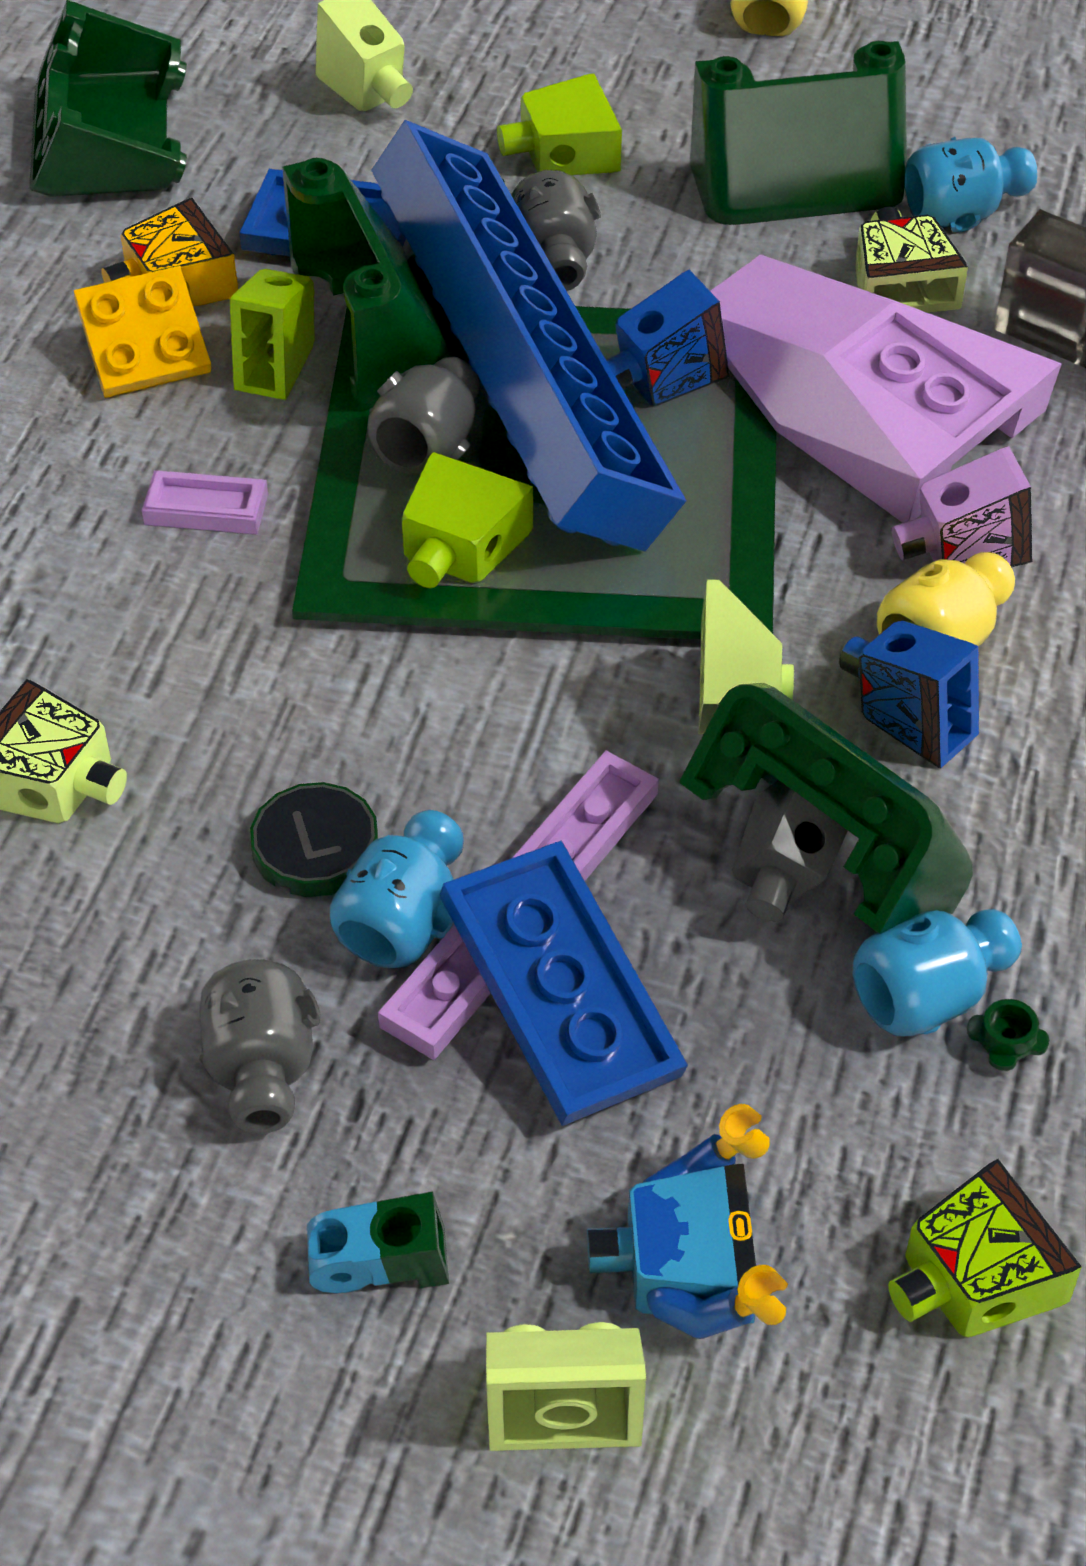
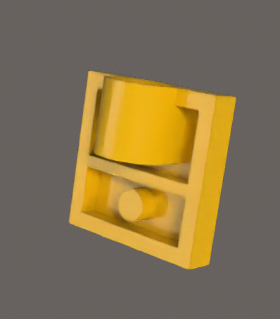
M181 266L74 290V300L104 398L211 373V361Z

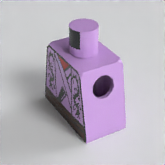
M1008 446L925 482L919 489L921 518L893 526L891 529L894 545L901 560L929 552L934 562L939 559L957 560L965 564L968 558L977 553L990 552L1002 556L1011 567L1025 565L1032 562L1031 486Z

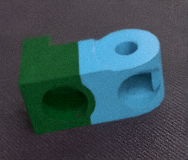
M433 1191L329 1210L314 1216L307 1223L309 1283L317 1290L328 1293H348L359 1290L368 1284L376 1286L415 1279L418 1280L420 1288L449 1284L445 1228Z

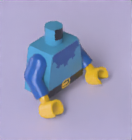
M747 1104L733 1105L721 1117L719 1123L720 1135L713 1134L680 1158L645 1179L643 1183L629 1189L628 1227L587 1229L589 1273L632 1271L635 1309L641 1313L653 1314L656 1319L696 1339H704L749 1323H754L755 1316L767 1325L781 1323L785 1318L787 1308L775 1296L770 1294L785 1290L788 1283L772 1267L768 1265L756 1266L744 1164H735V1155L737 1153L742 1154L746 1158L755 1159L762 1157L768 1151L770 1140L761 1130L753 1129L745 1134L747 1129L761 1121L762 1115Z

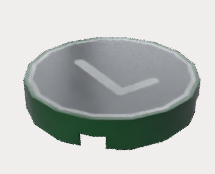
M325 782L295 785L276 793L259 808L250 827L253 862L263 879L273 886L277 882L281 886L289 887L290 894L302 897L333 895L337 893L346 879L348 869H352L366 848L374 840L378 839L377 817L367 801L347 787Z

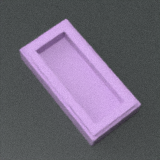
M154 470L142 508L144 525L258 534L268 497L267 480Z

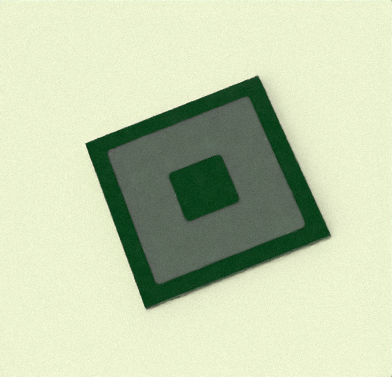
M430 300L456 350L457 357L468 362L469 357L460 340L451 331V322L442 305L437 300ZM575 306L605 359L607 360L620 353L615 324L618 318L630 309ZM347 307L294 597L293 619L701 640L702 609L706 580L709 579L720 580L773 634L776 430L730 369L729 377L658 406L650 405L633 385L623 389L687 500L646 552L624 545L612 546L600 538L580 532L567 533L550 520L547 514L548 508L537 487L529 480L527 476L528 470L518 450L508 440V431L498 412L488 402V393L480 380L479 394L474 400L476 408L475 422L466 438L471 445L458 461L533 486V529L482 581L471 583L445 574L436 587L427 588L416 583L407 571V565L410 560L404 555L402 531L403 512L420 475H408L394 470L383 462L372 448L368 436V417L372 408L360 411L351 394L350 377L355 375L351 313Z

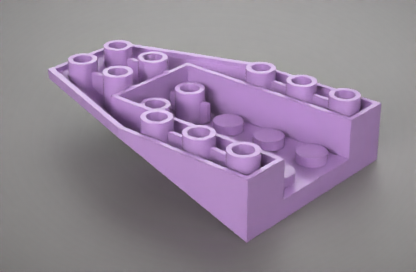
M761 254L710 291L720 301L728 368L773 428L902 523L915 520L921 515L919 489L925 482L951 471L953 464L997 428L1013 438L1045 412L1062 364L895 300Z

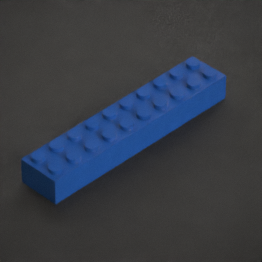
M404 120L371 171L382 191L381 196L383 200L390 206L399 223V231L407 238L416 256V264L424 271L433 288L432 294L434 298L442 305L451 322V331L462 343L469 357V364L473 371L478 374L488 393V402L498 412L507 429L508 440L518 450L528 470L527 476L529 480L537 487L548 508V517L558 528L567 533L580 532L600 538L612 546L624 545L646 552L685 504L686 498L488 153Z

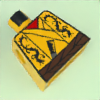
M193 198L186 199L125 228L120 235L124 261L104 267L101 270L103 281L107 283L181 266L193 307L230 299L238 290L234 253Z

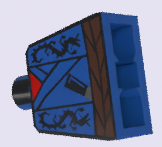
M690 269L624 313L615 324L620 353L606 361L622 389L633 385L650 405L659 406L729 377L720 301Z
M906 621L894 622L871 642L856 636L846 643L840 655L839 666L842 670L860 679L862 713L866 720L940 769L979 735V653L977 645Z

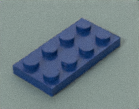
M562 840L443 883L440 898L561 1126L683 1076L688 1067L686 1060Z

